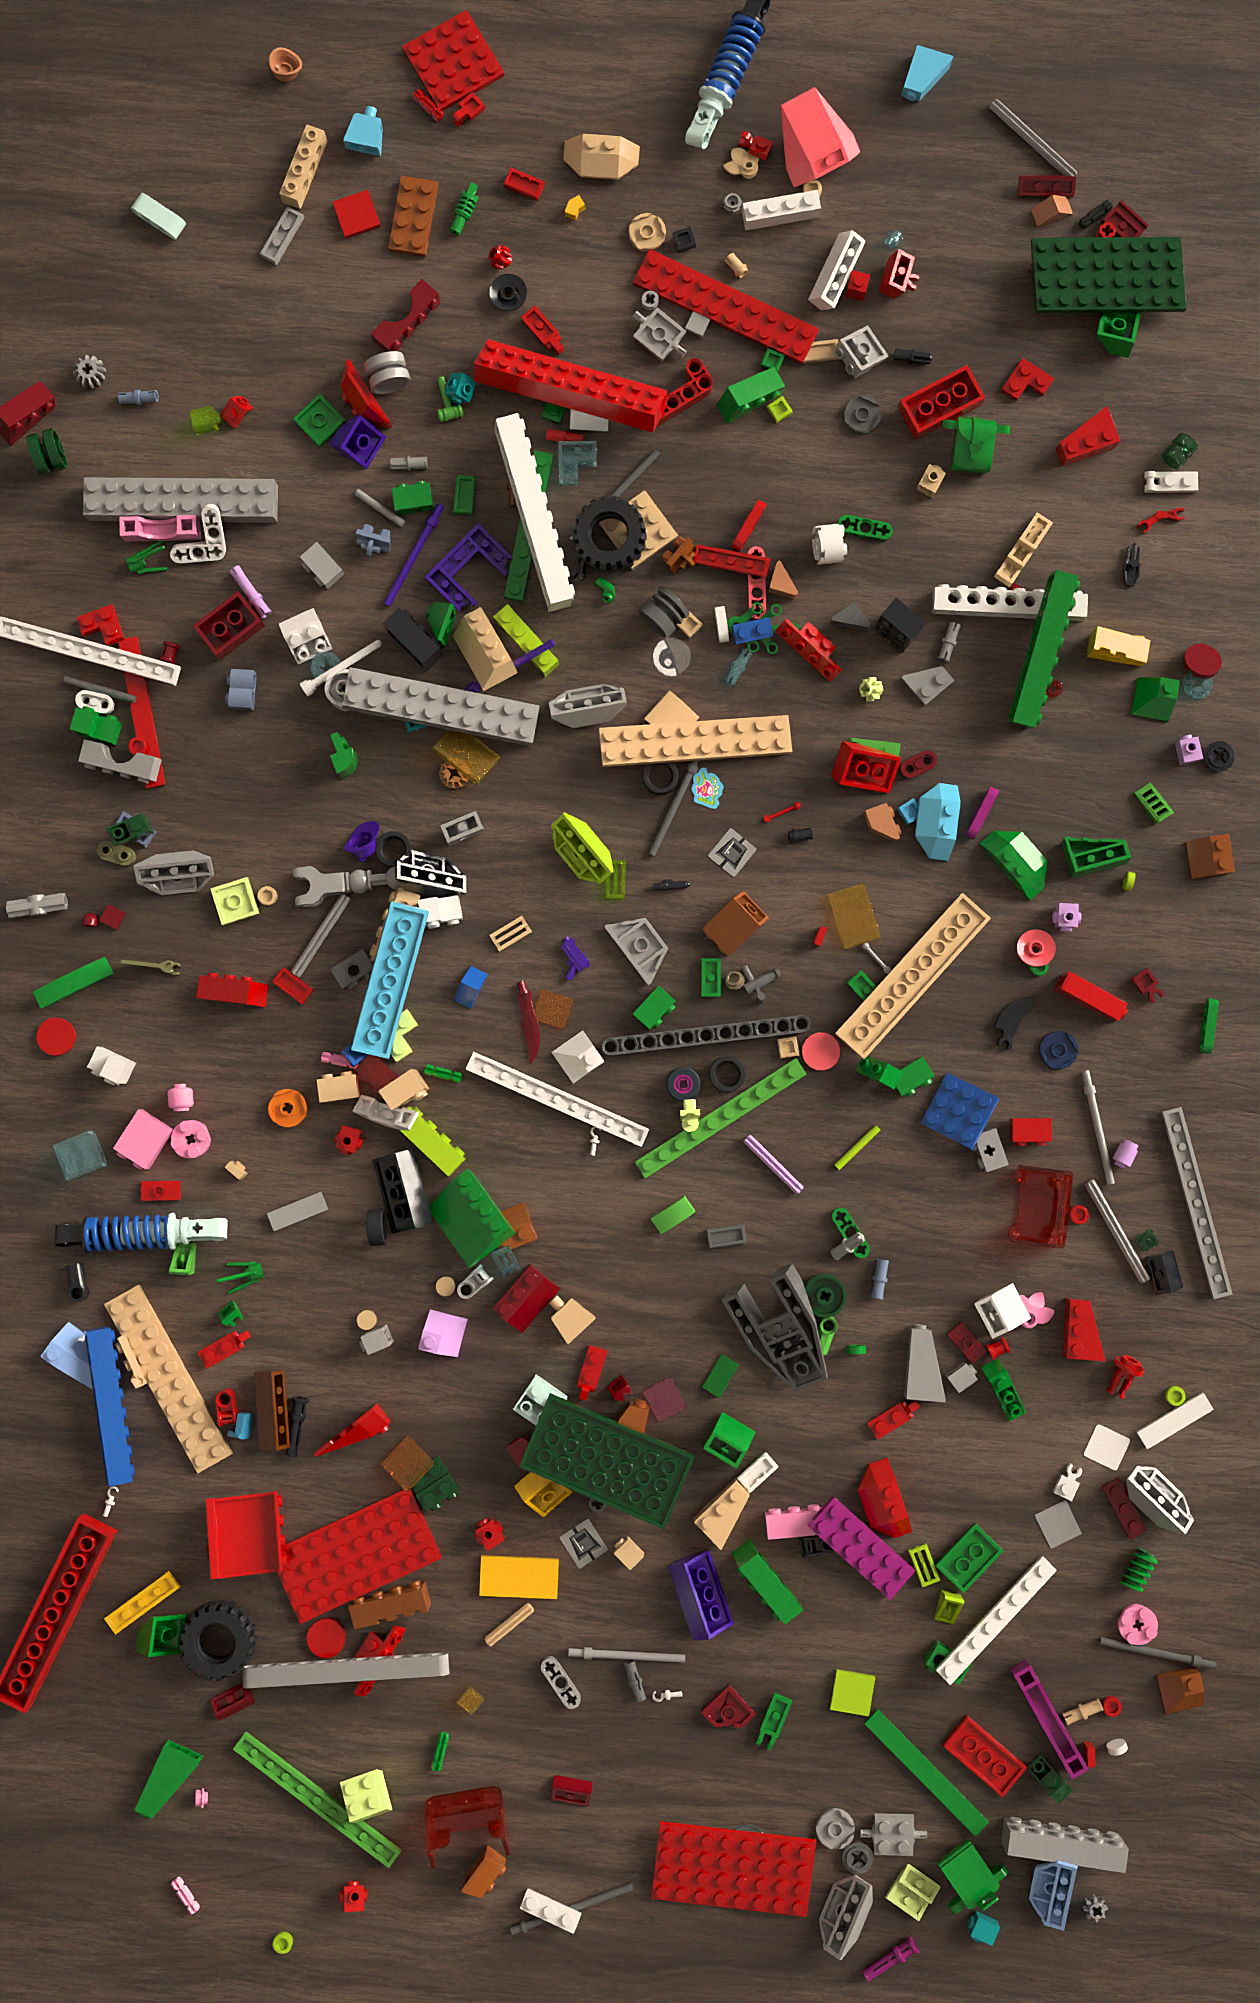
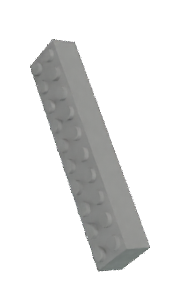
M84 477L83 515L88 521L120 522V517L139 516L150 520H168L175 518L177 515H196L202 522L201 513L204 506L214 504L219 508L221 522L277 523L278 485L274 479ZM208 510L206 514L210 515V522H213V515L215 513Z
M349 667L342 709L531 746L535 734L539 705Z

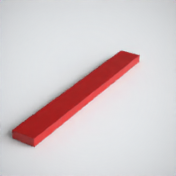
M137 636L118 642L120 650L141 655ZM124 672L128 694L137 697L135 703L130 702L136 737H141L147 741L149 749L145 755L161 759L146 677ZM162 762L156 782L149 780V784L145 783L146 789L166 785Z

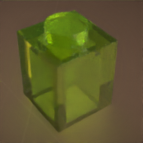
M212 405L189 410L193 429L197 435L219 430L220 416L218 411L213 409Z

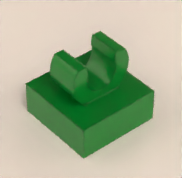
M233 1300L218 1312L219 1318L225 1326L230 1324L232 1327H235L236 1324L233 1320L236 1317L243 1320L242 1313Z

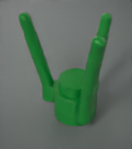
M158 541L139 553L132 555V557L127 558L130 571L132 573L137 571L139 575L148 572L166 571L167 567L143 568L146 566L145 558L165 549L164 546L156 548L163 541Z
M256 1261L227 1262V1266L248 1268H245L244 1273L217 1279L216 1282L220 1283L242 1277H247V1280L251 1279L227 1292L232 1294L253 1283L260 1282V1279L264 1277L261 1263L256 1264Z

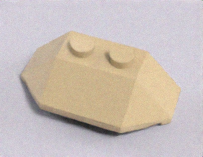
M581 134L565 141L563 160L580 177L619 180L632 169L638 167L640 146L621 136Z

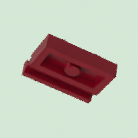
M1122 200L1101 222L1102 224L1105 222L1112 223L1116 228L1115 235L1117 237H1139L1149 226Z

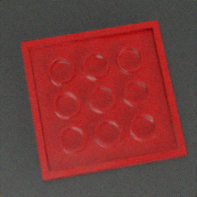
M467 10L402 46L406 57L434 104L442 112L462 101L472 92L476 93L505 76L504 71Z

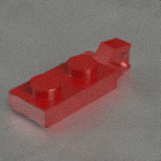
M535 305L520 317L521 321L548 350L552 348L558 355L564 352V346L559 342L562 340L559 332Z
M248 1330L240 1335L235 1331L197 1353L206 1369L241 1350L244 1347L243 1341L250 1338L251 1335Z
M589 1345L578 1379L577 1387L581 1388L579 1399L586 1401L589 1391L594 1392L597 1387L608 1350Z
M912 1400L907 1404L905 1401L898 1402L869 1420L867 1424L877 1440L909 1421L914 1416L912 1412L920 1408L916 1400Z

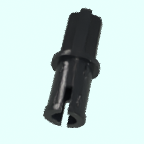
M895 348L893 360L910 362V364L913 362L929 365L932 360V354L914 351V349L904 350Z

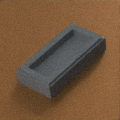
M744 1224L706 1229L709 1249L747 1243Z

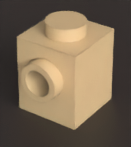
M929 464L916 490L933 498L946 473L943 472L941 467Z
M628 1536L625 1539L620 1538L614 1545V1554L629 1570L644 1557V1552Z

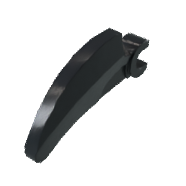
M1035 997L1019 998L1008 1004L1001 1011L994 1025L995 1028H999L1002 1031V1037L997 1040L998 1046H1001L1005 1040L1007 1042L1005 1049L1010 1050L1012 1048L1015 1032L1024 1015L1036 1003Z

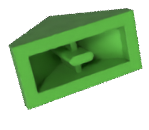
M177 1243L169 1274L191 1275L195 1272L196 1243Z

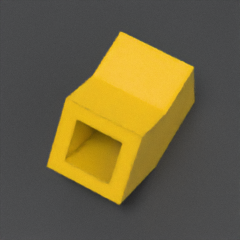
M579 195L569 200L565 209V217L576 220L578 214L585 210V203Z

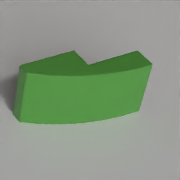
M683 1196L669 1204L667 1208L653 1215L651 1220L659 1232L663 1234L695 1213V1210L686 1196Z

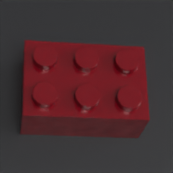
M237 591L195 623L193 627L218 659L222 660L265 627V625L240 592Z

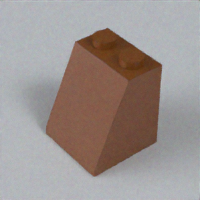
M742 891L702 929L705 931L704 933L707 938L713 940L723 954L730 956L769 917Z
M630 1400L615 1421L644 1433L649 1405L646 1404L645 1400Z

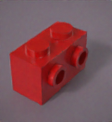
M1009 1118L1010 1142H1015V1146H1026L1027 1142H1035V1145H1046V1142H1052V1118Z

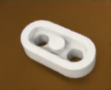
M82 690L75 698L77 706L81 709L83 706L90 707L103 715L110 714L115 707L111 697L97 692ZM86 698L90 699L88 704L84 703ZM108 702V707L103 708V703Z

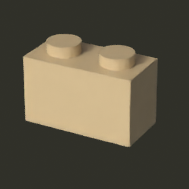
M352 1071L341 1072L339 1077H333V1074L321 1075L322 1079H317L319 1103L359 1098L358 1076L356 1074L352 1075Z

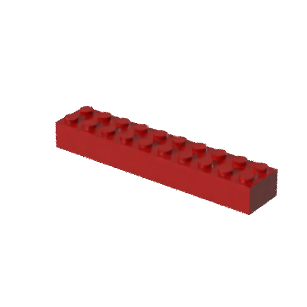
M489 339L474 362L475 382L654 433L666 408L667 390Z
M84 1513L77 1518L0 1675L1 1702L23 1713H26L32 1707L118 1532L117 1529Z

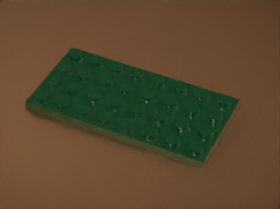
M1181 237L1032 238L1030 241L1035 313L1185 312L1187 309Z
M550 1393L519 1467L665 1530L695 1455Z

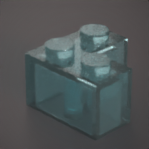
M558 441L560 486L579 485L578 467L597 466L596 441Z

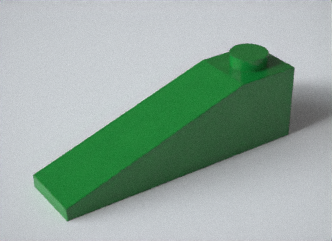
M1141 312L1105 313L1102 316L1096 337L1110 354L1129 358L1135 343Z

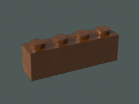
M267 1369L254 1372L259 1450L278 1451L290 1448L285 1370Z

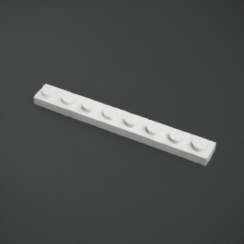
M1040 1556L935 1669L937 1673L951 1685L1057 1570L1043 1556Z

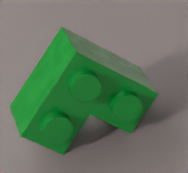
M83 706L82 709L76 707L70 730L81 737L116 746L122 724L117 721V717L111 715L102 717L94 709Z

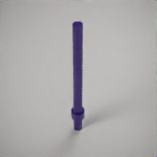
M437 503L433 513L425 521L426 525L383 602L385 605L391 606L431 530L439 522L437 519L444 508L441 504Z
M551 639L512 661L515 668L556 646L555 642ZM473 681L463 690L477 693L482 687L478 681Z

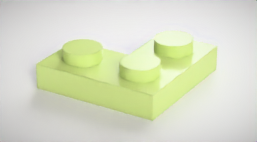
M408 1009L401 1013L391 1049V1055L396 1062L413 1052L403 1037L404 1034L418 1026Z

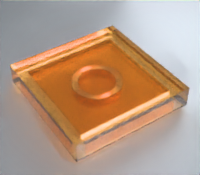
M408 1435L381 1463L406 1492L434 1464L428 1455Z

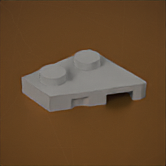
M942 666L904 675L901 678L924 706L954 682V679Z

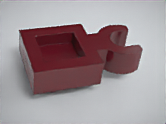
M1148 967L1131 978L1141 994L1148 993V1000L1151 1003L1156 1002L1153 998L1154 993H1157L1160 998L1164 996L1160 989L1155 988L1159 982Z

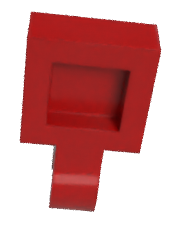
M472 92L459 103L460 110L452 115L454 118L453 122L459 127L467 117L472 121L485 110V105Z
M743 131L738 145L748 148V154L766 161L774 142L758 135L754 139L749 132Z

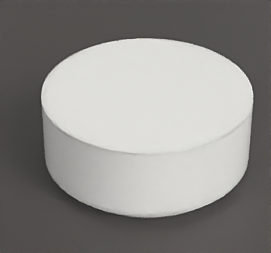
M1114 1739L1106 1745L1108 1753L1114 1756L1121 1755L1128 1749L1124 1739Z

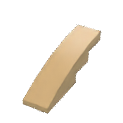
M1036 513L994 577L1010 587L1053 522Z

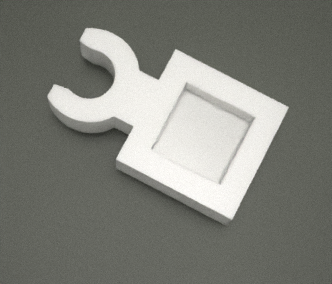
M1069 1463L1066 1467L1067 1475L1060 1474L1053 1492L1072 1501L1080 1484L1075 1479L1081 1476L1082 1469L1078 1467L1077 1472L1072 1473L1073 1465Z

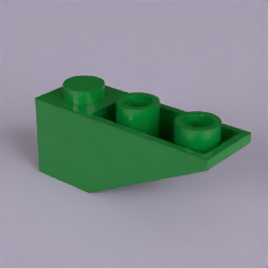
M997 1358L981 1367L1008 1421L1010 1422L1025 1414L1026 1411L999 1359Z

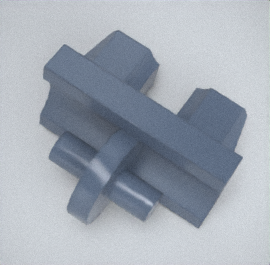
M364 524L361 530L357 529L356 544L361 545L362 549L367 550V556H372L373 552H390L389 530L381 529L378 535L373 533L374 528L371 525Z

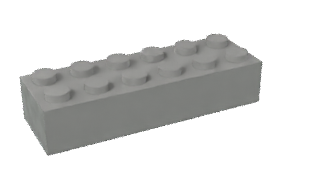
M1018 1817L1004 1818L1001 1843L1007 1855L1049 1862L1058 1860L1076 1866L1126 1873L1129 1849L1118 1833L1108 1831L1107 1834L1099 1833L1098 1830L1091 1828L1087 1829V1831L1080 1830L1079 1827L1072 1825L1068 1826V1828L1060 1827L1057 1823H1049L1047 1825L1041 1824L1037 1820H1029L1027 1822L1022 1821Z

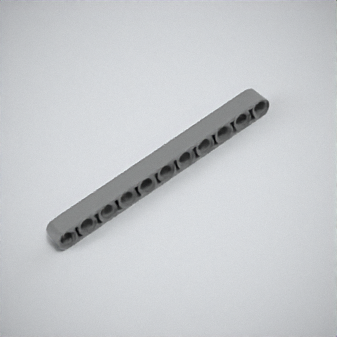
M446 1652L247 1665L242 1670L243 1688L433 1677L450 1674L449 1658Z

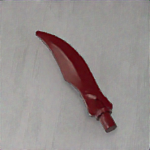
M520 981L517 982L519 989L517 1000L522 1011L521 1026L528 1046V1063L531 1064L539 1050L540 1029L532 1004V993L526 989L525 982Z

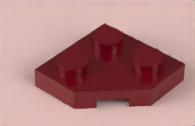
M730 1684L701 1709V1713L714 1727L731 1726L742 1728L756 1715V1712Z

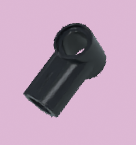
M83 1263L65 1266L68 1282V1299L72 1302L85 1301L89 1296V1289L86 1286ZM77 1288H79L82 1292L80 1298H77L75 1296V1290Z

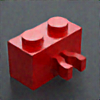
M900 249L889 256L878 291L895 299L904 293L906 288L912 292L916 290L917 286L913 285L910 281L916 282L920 277L916 274H910L915 257Z

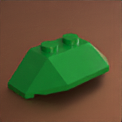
M993 831L979 843L1029 901L1044 889L1047 860L1023 832Z

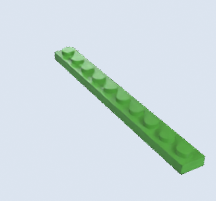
M795 1058L699 1120L697 1130L694 1132H687L685 1130L635 1161L643 1176L647 1178L806 1075V1072L797 1058Z
M248 1732L244 1733L233 1748L234 1751L389 1868L400 1854L401 1849L366 1822L351 1823L345 1806Z

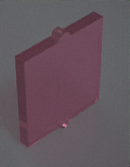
M671 1376L659 1383L655 1382L654 1386L643 1391L659 1422L669 1416H675L676 1412L687 1407Z

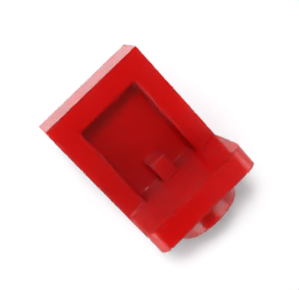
M242 396L231 397L220 417L233 428H237L246 412L252 411L253 407Z

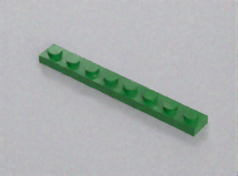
M535 450L534 457L537 465L535 470L536 474H540L541 492L546 494L553 454ZM521 518L504 599L523 602L532 561V554Z

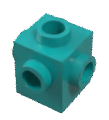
M463 372L451 373L444 394L450 397V400L456 404L470 402L476 382Z

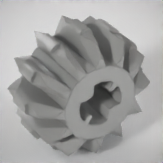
M85 355V360L78 358L80 363L74 364L76 370L73 371L77 383H82L84 388H87L89 385L91 389H94V384L101 386L100 380H105L103 374L106 373L103 362L101 360L97 361L95 356H92L90 359L88 355Z

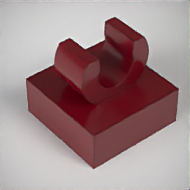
M622 1374L607 1386L616 1401L621 1400L624 1402V1395L627 1393L633 1394L631 1386Z

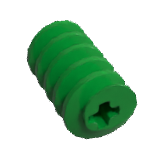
M1137 1547L1141 1552L1140 1554H1133L1137 1561L1130 1560L1133 1568L1126 1567L1130 1574H1123L1126 1581L1119 1582L1133 1591L1143 1592L1144 1589L1140 1584H1147L1144 1577H1151L1147 1570L1154 1571L1155 1568L1151 1563L1158 1564V1561L1152 1554Z

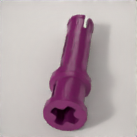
M911 1936L907 1937V1941L901 1945H895L892 1948V1952L862 1970L868 1982L898 1962H906V1959L914 1953H920ZM888 1961L887 1964L875 1971L877 1967Z

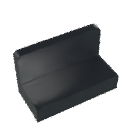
M1173 1250L1145 1257L1155 1295L1172 1293L1183 1288Z

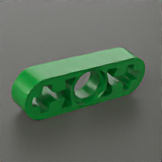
M843 515L838 521V525H843L841 523H844L845 520H848L850 525H855V522H858L856 531L853 530L854 526H848V529L844 528V534L887 541L893 532L892 526L887 522L852 515ZM861 524H868L870 531L863 533L860 530ZM874 525L877 526L876 530H882V528H886V532H889L886 533L885 536H882V533L879 531H876L875 535L872 534L874 530Z
M1207 998L1205 1001L1199 1042L1200 1053L1211 1054L1213 1050L1219 1005L1218 999Z
M838 1207L833 1210L831 1218L844 1239H848L845 1231L849 1227H853L856 1233L860 1232L846 1209ZM838 1211L845 1213L843 1218L846 1222L851 1221L850 1224H846L842 1229L840 1225L844 1224L841 1220H836ZM866 1240L860 1244L866 1247L864 1254L856 1253L858 1247L852 1252L856 1257L865 1258L868 1256L870 1247Z

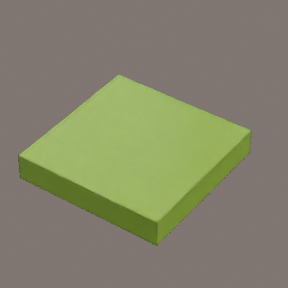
M836 1669L830 1710L869 1716L875 1676Z

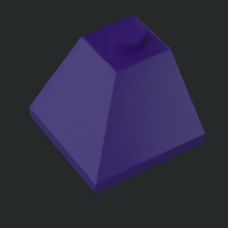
M357 415L338 428L329 445L346 458L367 469L386 436L361 415Z

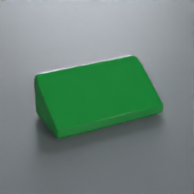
M721 1353L702 1387L720 1398L739 1364Z

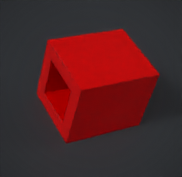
M852 270L845 297L864 301L870 274Z

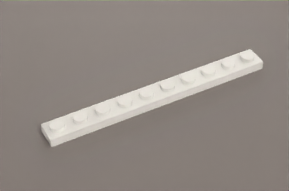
M0 616V637L176 686L181 667L178 665Z
M473 1052L466 1067V1070L641 1147L649 1131L646 1127L476 1052Z

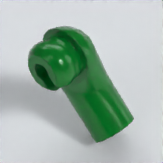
M600 576L595 584L603 590L602 600L604 603H612L615 599V588Z

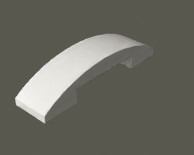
M364 1095L360 1096L353 1109L354 1113L366 1119L399 1130H410L419 1114L417 1111L404 1107L391 1110L388 1105Z

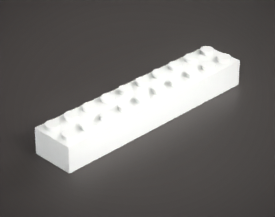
M518 413L496 419L495 434L548 611L552 612L570 607L572 600H574L575 591L573 585H569L568 577H570L568 568L563 566L562 559H564L562 548H558L557 540H559L557 531L552 529L551 522H553L551 511H547L546 504L548 502L546 494L541 492L542 481L540 474H536L535 467L537 465L535 457L530 455V440L528 437L525 438V423L523 418L520 419Z

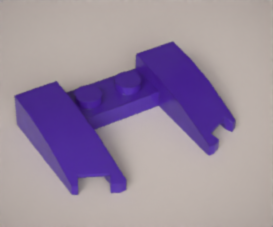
M479 523L425 576V580L450 604H453L458 611H461L460 607L472 604V607L478 604L453 579L477 553L504 577L508 572L504 570L507 559H512V556Z

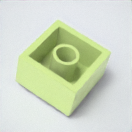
M376 1769L340 1782L351 1823H357L392 1810L382 1770Z

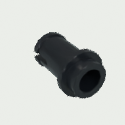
M812 828L791 829V831H788L789 842L796 844L797 841L812 840Z

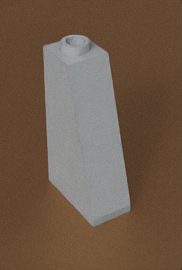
M915 1324V1327H909L904 1397L911 1400L945 1402L946 1398L932 1331L926 1328V1325Z

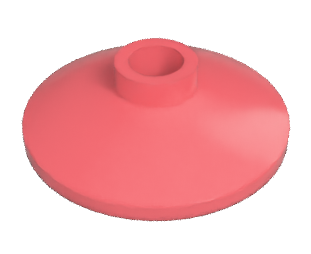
M1035 929L1025 932L1017 943V953L1020 959L1033 967L1048 964L1056 952L1053 938L1042 930ZM1032 948H1038L1039 952L1034 953Z

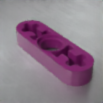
M991 786L989 787L965 836L973 840L976 838L999 790Z

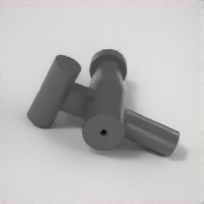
M747 965L741 968L747 980V983L743 985L744 990L747 994L756 991L757 1003L763 1004L765 994L761 993L760 988L776 978H781L779 969L776 967L772 972L754 979Z

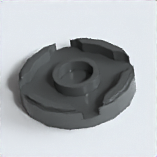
M863 395L853 398L848 402L843 416L848 429L862 435L869 434L877 428L882 413L877 401Z

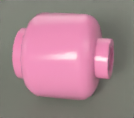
M174 1084V1088L168 1090V1106L173 1111H189V1108L194 1104L193 1090L186 1087V1084Z

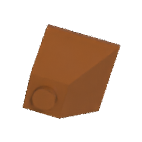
M1187 1667L1156 1675L1165 1714L1204 1706L1205 1691L1200 1672L1195 1667Z

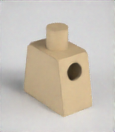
M557 1295L549 1303L556 1311L551 1316V1319L567 1344L576 1338L596 1318L572 1298L564 1303Z

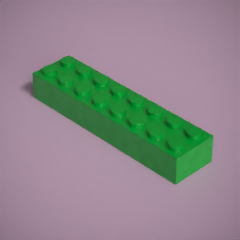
M1059 570L1049 573L1007 720L1008 723L1027 728H1035L1036 724H1040L1042 718L1040 713L1041 706H1045L1047 701L1045 692L1047 687L1051 686L1053 676H1050L1052 668H1056L1058 657H1056L1057 650H1060L1063 645L1064 638H1061L1062 633L1068 627V612H1071L1075 601L1072 598L1074 592L1077 593L1080 581H1078V575Z

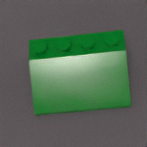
M468 1168L454 1178L429 1206L432 1216L469 1268L516 1233L478 1178Z

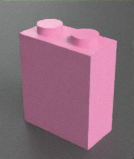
M138 1109L113 1149L118 1151L116 1154L125 1160L127 1158L132 1160V1165L140 1170H143V1168L150 1169L174 1129L145 1110Z

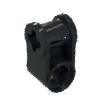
M818 1535L799 1537L802 1543V1557H813L835 1551L831 1547L824 1546V1540Z

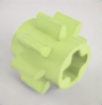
M876 677L863 679V683L860 685L861 697H866V701L880 699V695L883 692L882 682L876 681Z

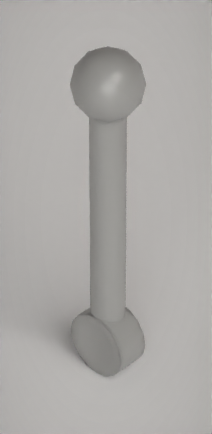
M864 942L862 944V948L864 950H867L871 954V956L880 964L885 974H889L891 972V968L888 966L886 967V965L869 948V944L867 942Z

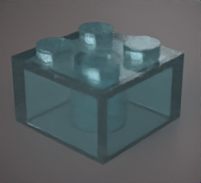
M94 1130L86 1131L52 1145L66 1181L75 1180L108 1166Z

